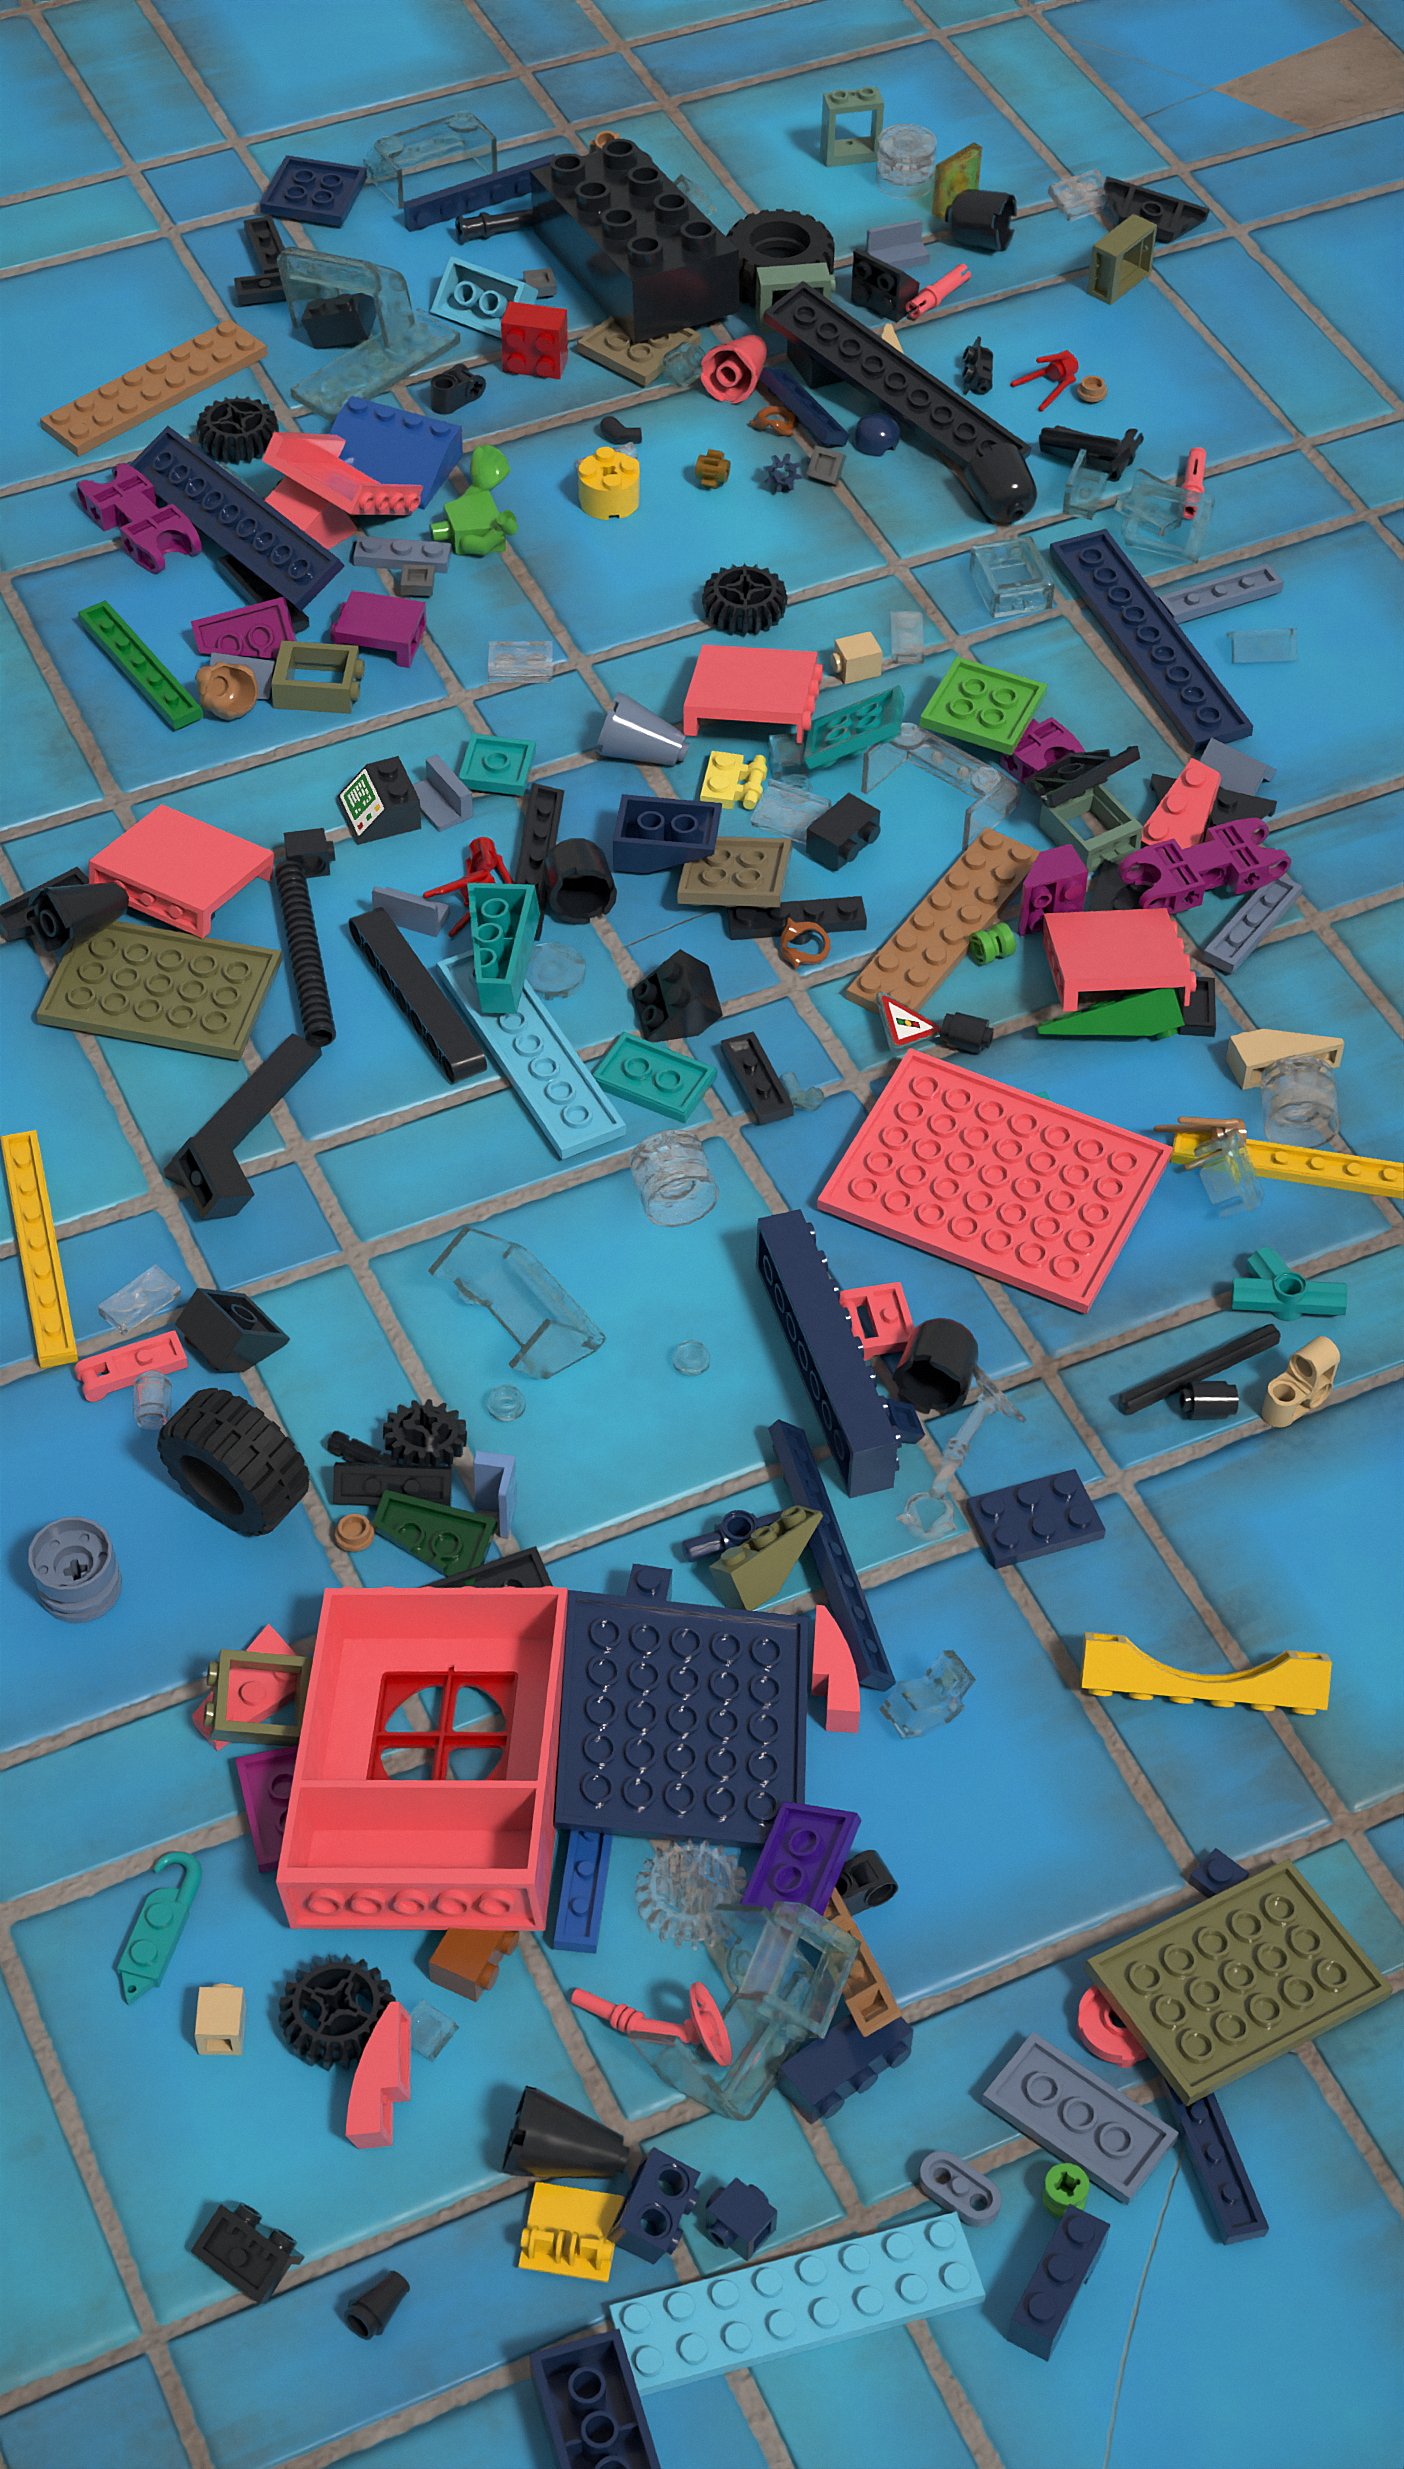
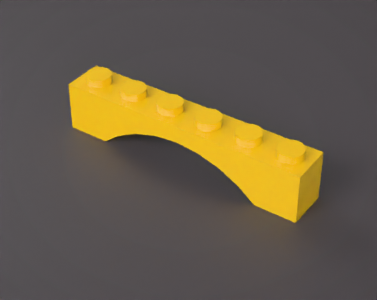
M1084 1632L1080 1682L1082 1688H1088V1693L1097 1696H1111L1113 1691L1129 1692V1697L1140 1700H1151L1153 1695L1170 1696V1701L1184 1704L1194 1703V1698L1209 1699L1210 1704L1219 1707H1234L1235 1702L1251 1703V1708L1256 1710L1274 1711L1276 1706L1292 1707V1711L1295 1713L1313 1715L1316 1714L1317 1709H1328L1332 1661L1327 1653L1286 1650L1272 1660L1249 1670L1229 1674H1199L1179 1670L1155 1660L1140 1650L1125 1635Z

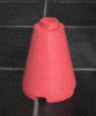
M751 334L718 345L708 351L701 363V381L707 392L719 401L727 400L732 401V403H739L746 400L754 392L767 356L766 343L761 337Z

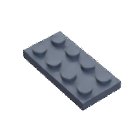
M1035 2032L1031 2033L982 2096V2103L1065 2162L1079 2166L1085 2171L1089 2179L1127 2206L1175 2144L1179 2135L1178 2131Z

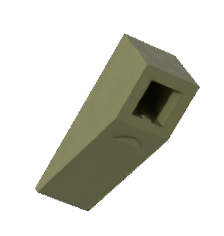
M800 1505L790 1507L782 1512L781 1518L769 1526L755 1530L749 1540L740 1546L724 1551L721 1554V1559L709 1566L727 1608L753 1611L780 1591L822 1519L821 1511Z

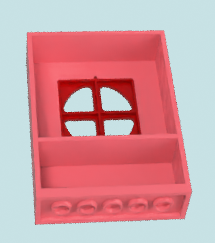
M388 1586L382 1588H325L276 1878L278 1891L291 1929L448 1930L449 1928L499 1931H545L556 1828H554L553 1824L568 1603L567 1588H556L553 1586L542 1588H515L512 1586L502 1588H475L471 1586L462 1588H434L430 1586L422 1588H394ZM437 1686L443 1689L438 1727L435 1731L387 1732L385 1730L393 1713L409 1697L428 1687ZM462 1687H475L489 1695L496 1702L506 1721V1727L502 1732H455L453 1730L457 1695ZM388 1748H430L434 1750L431 1780H391L382 1764V1752ZM457 1748H497L503 1751L495 1769L484 1781L446 1780L449 1755L452 1750Z

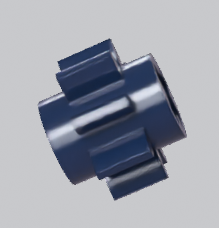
M785 454L782 461L776 455L771 456L773 464L771 466H763L765 471H769V477L764 482L775 483L776 492H780L783 484H785L788 490H793L791 482L794 479H802L800 475L796 474V468L800 466V462H789L790 454ZM785 465L784 470L789 472L788 477L780 480L781 475L776 473L777 468H783Z

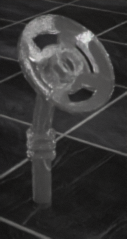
M976 1363L972 1366L982 1394L976 1398L979 1402L975 1404L955 1437L948 1440L941 1455L942 1464L929 1491L930 1496L938 1500L943 1499L956 1469L962 1467L970 1449L968 1444L988 1413L992 1416L996 1411H999L1015 1421L1021 1423L1027 1421L1015 1405Z

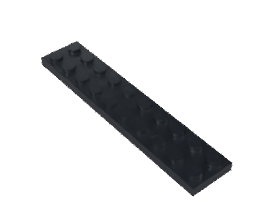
M802 281L764 312L763 321L965 470L967 464L976 454H978L979 458L982 457L984 454L991 452L990 446L994 444H1013L1022 453L1024 459L1030 456L1031 446L806 282Z

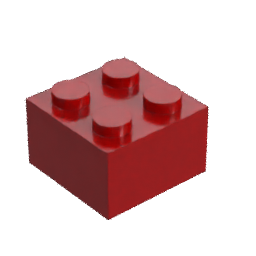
M509 301L501 321L503 372L561 379L568 359L567 309Z

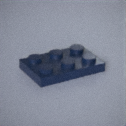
M1076 1469L967 1499L966 1509L995 1569L1104 1539L1106 1529Z

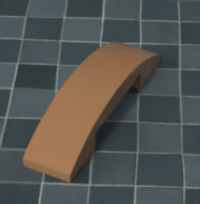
M835 1887L818 1929H809L824 1955L846 1999L845 2002L865 2038L902 2016V2012L868 1944Z

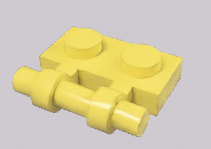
M711 751L700 801L722 803L723 809L733 810L735 801H741L746 809H754L756 803L761 800L763 792L761 782L766 779L768 771L765 756L756 755L753 762L746 765L744 764V755ZM740 780L748 781L745 785H739Z

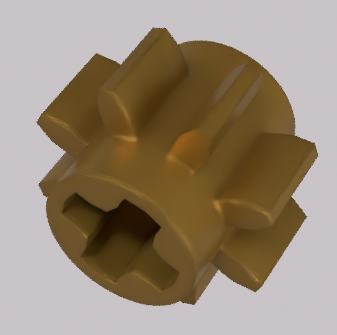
M708 449L707 456H698L695 477L702 479L701 485L718 489L719 482H727L731 462L724 459L725 453Z

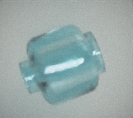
M683 342L667 352L663 358L665 378L679 387L689 386L701 378L703 367L701 363L706 355L703 349L696 344Z

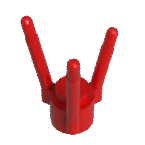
M1068 350L1037 358V363L1050 362V364L1010 383L1012 387H1015L1045 374H1049L1053 380L1062 381L1039 406L1038 410L1040 412L1044 411L1069 384L1076 381L1074 374L1078 372V361Z
M487 837L473 840L469 845L470 857L465 860L466 875L473 873L475 869L483 868L490 872L497 867L505 883L514 884L503 863L502 856L496 852L493 840ZM464 898V906L469 907V901Z
M481 868L457 881L424 892L423 897L427 899L460 889L461 895L469 901L467 883H495L490 872ZM470 910L449 931L448 935L450 937H454L471 920Z

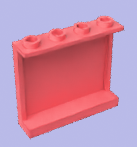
M273 433L262 461L349 514L411 515L420 504V494L423 486L381 484L339 459L346 440L338 435Z
M702 644L683 706L684 735L697 736L702 718L797 724V743H802L804 731H810L811 718L815 712V699H818L819 684H822L823 664H817L818 652Z
M161 804L89 860V884L115 882L126 890L129 896L128 906L203 939L211 932L212 913L254 878L259 877L268 882L273 880L274 852Z
M1167 908L1044 913L1042 944L1063 1012L1077 1011L1078 992L1177 987L1183 1005L1189 1006L1190 992L1196 991V975L1194 971H1190L1189 955L1183 954L1182 937H1177L1176 921H1171Z

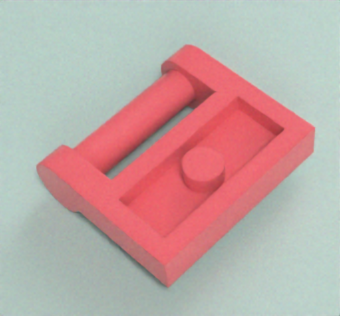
M901 1282L855 1288L840 1292L839 1302L842 1308L847 1307L849 1310L853 1336H859L862 1341L864 1361L869 1360L872 1356L904 1351L915 1328ZM866 1305L875 1337L865 1339L856 1309L858 1306Z

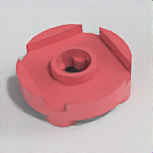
M1096 1985L1091 1986L1083 1995L1078 2009L1076 2033L1084 2045L1100 2059L1115 2063L1121 2068L1132 2067L1137 2061L1149 2057L1128 2028H1118L1113 2025V2020L1110 2016L1114 2015L1118 2018L1119 2016Z

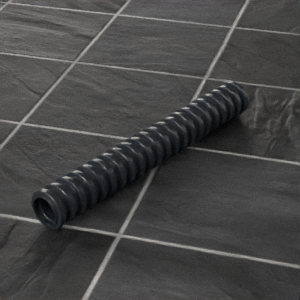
M284 861L276 867L274 872L303 1030L306 1040L322 1047L331 1044L335 1040L336 1029L305 868L298 861Z

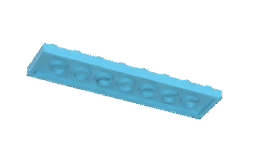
M474 949L436 963L437 973L562 1160L626 1135L625 1122L526 978L517 1014L482 1013L476 985Z
M953 2212L609 2305V2314L614 2330L620 2329L639 2396L642 2397L985 2302L986 2294L958 2214Z

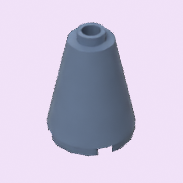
M617 692L613 700L616 702L614 709H609L597 742L599 746L596 748L595 753L602 756L675 766L677 760L684 762L690 746L689 743L685 742L686 735L625 693Z

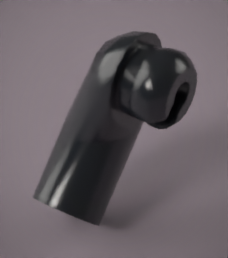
M607 416L600 422L602 433L613 443H642L641 427L626 428L613 416Z

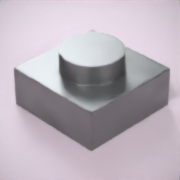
M552 268L523 271V282L539 291L537 298L557 295V285Z
M815 446L806 475L837 485L846 455Z
M403 564L400 584L401 595L433 596L435 565Z

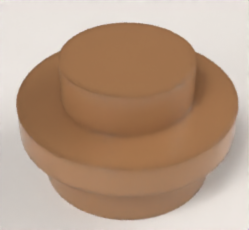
M1094 375L1084 377L1077 388L1078 396L1089 403L1103 400L1107 395L1105 381L1101 377Z
M361 1514L346 1515L340 1520L335 1529L337 1544L342 1549L350 1552H358L368 1548L375 1537L372 1523Z

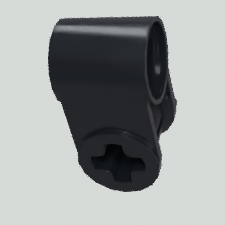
M461 363L454 365L441 374L433 376L430 381L431 409L443 415L455 412L460 407L482 396L486 388V380L481 375H474L469 372L467 366Z

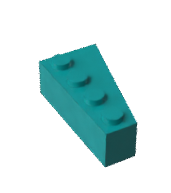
M467 883L476 985L482 1013L517 1014L540 917L535 885Z

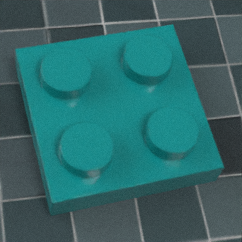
M471 733L458 778L468 789L524 796L536 754V741Z

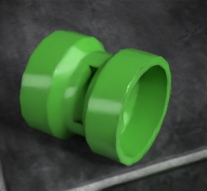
M1004 922L992 925L989 931L979 930L971 933L969 936L971 953L980 965L993 962L995 957L1005 958L1016 952L1014 935L1009 926Z

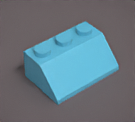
M450 256L430 312L501 338V321L509 301L534 305L539 291L524 282Z

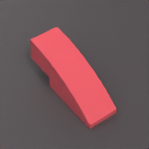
M816 1605L811 1695L827 1696L825 1731L858 1733L860 1693L855 1664L848 1644L836 1621L824 1605Z
M399 2001L390 2002L377 2022L363 2050L353 2080L348 2104L345 2136L358 2149L393 2146V2103L410 2101L411 2015Z

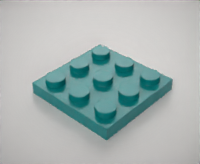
M900 685L812 720L804 753V760L808 769L810 770L818 766L821 769L829 767L842 756L847 754L849 756H856L864 752L867 746L877 742L885 744L894 740L901 733L905 698Z

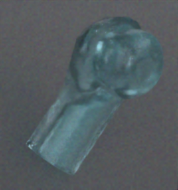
M786 1072L779 1077L793 1106L809 1112L821 1107L825 1097L820 1088L815 1089L812 1086L807 1091L802 1090L793 1072Z

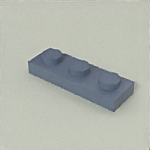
M358 536L353 557L354 566L402 570L403 564L435 565V573H447L452 551L451 543Z

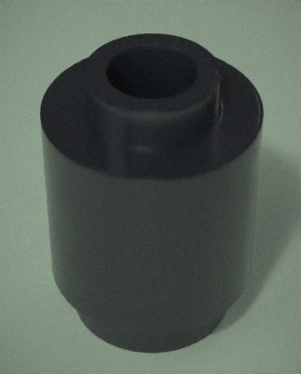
M956 1012L954 1015L947 1013L942 1024L940 1040L947 1042V1046L981 1054L983 1048H990L994 1028L989 1027L988 1019Z
M1188 1381L1186 1389H1181L1180 1409L1182 1412H1186L1188 1419H1226L1228 1415H1236L1237 1387L1236 1385H1228L1226 1381Z

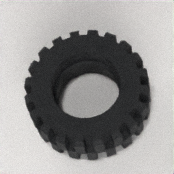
M776 209V211L761 210L759 214L751 213L744 220L740 219L726 235L739 250V300L744 304L750 303V306L755 308L756 272L758 267L827 263L829 274L834 273L835 243L833 236L822 222H816L814 217L808 214L804 216L799 211L792 210L787 212L784 209ZM820 287L814 288L820 293ZM792 289L772 291V305Z
M207 1388L199 1390L190 1397L159 1431L157 1450L160 1452V1459L168 1467V1473L172 1479L180 1484L183 1492L186 1495L189 1494L196 1501L195 1504L202 1510L208 1511L211 1517L219 1522H224L228 1528L234 1531L240 1530L248 1536L269 1534L308 1492L310 1479L308 1467L304 1465L305 1460L301 1453L297 1452L294 1448L295 1444L292 1440L281 1432V1428L274 1421L271 1422L259 1408H254L248 1404V1401L240 1396L235 1397L230 1391L224 1389Z

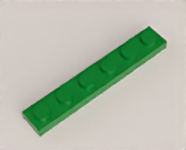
M106 600L78 612L79 622L174 730L203 718L202 707Z

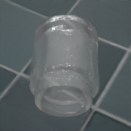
M147 1371L137 1376L133 1381V1417L136 1419L137 1425L143 1429H161L168 1422L172 1414V1381L168 1376L159 1371Z

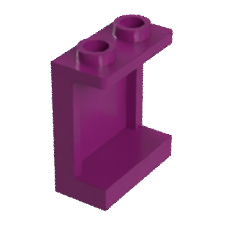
M351 590L347 602H342L338 622L333 623L331 627L330 640L339 645H347L348 643L396 651L397 666L410 668L427 627L426 603Z

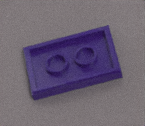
M783 1801L737 1908L742 1917L817 1930L862 1820L858 1813Z

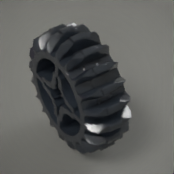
M238 396L235 399L225 397L224 401L219 402L215 400L213 401V406H205L204 412L199 413L196 432L201 449L205 450L206 455L214 456L215 461L224 459L226 464L230 461H237L239 465L240 461L247 460L251 463L253 458L262 459L273 433L279 432V424L277 423L275 411L270 410L269 404H262L260 399L252 401L249 396L244 399H240Z
M745 563L741 567L732 564L730 569L721 567L719 573H711V578L706 581L704 594H702L705 617L711 620V625H719L720 631L729 629L732 635L736 632H743L744 636H746L747 632H753L758 635L761 629L769 631L771 626H778L779 620L784 618L788 599L784 581L779 580L778 574H770L769 568L761 570L757 564L753 567H748Z
M347 1953L341 1963H335L334 1958L329 1954L325 1965L320 1966L312 1959L309 1964V1973L297 1969L295 1974L296 1983H286L284 1988L286 1996L281 1997L279 2001V2008L282 2013H280L278 2019L280 2028L284 2030V2041L287 2045L293 2044V2053L297 2058L307 2054V2063L311 2067L322 2059L324 2068L328 2072L334 2062H341L342 2068L347 2071L350 2065L349 2060L355 2058L357 2062H360L363 2050L377 2022L389 2003L396 2001L393 1994H390L392 1992L388 1979L382 1980L381 1971L378 1967L368 1970V1964L364 1958L355 1965H352L351 1957ZM358 1993L371 2003L373 2008L370 2014L363 2012L362 2006L356 2003ZM305 2010L312 2012L313 2017L318 2019L319 2028L317 2032L304 2022L303 2015Z

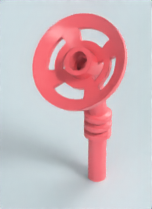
M699 1981L691 1984L689 1997L691 2018L685 2020L684 2025L645 2018L644 2013L641 2011H636V2009L628 2007L624 2003L619 2005L613 2004L582 1988H577L572 1995V2004L610 2021L612 2028L619 2029L631 2037L639 2034L685 2044L690 2042L693 2045L702 2043L709 2055L722 2067L729 2066L732 2063L731 2044L722 2016L710 1992ZM696 1999H697V2000L699 2001V2003L701 2004V2007H699V2006L697 2005Z

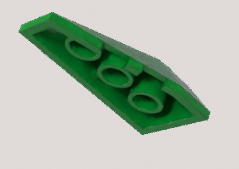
M1174 987L1135 989L1121 994V1001H1101L1092 1004L1086 1012L1082 1013L1081 1010L1073 1011L1035 1024L1034 1027L1039 1034L1152 1036L1156 1034L1157 1039H1163L1177 1034L1176 1028L1185 1024Z

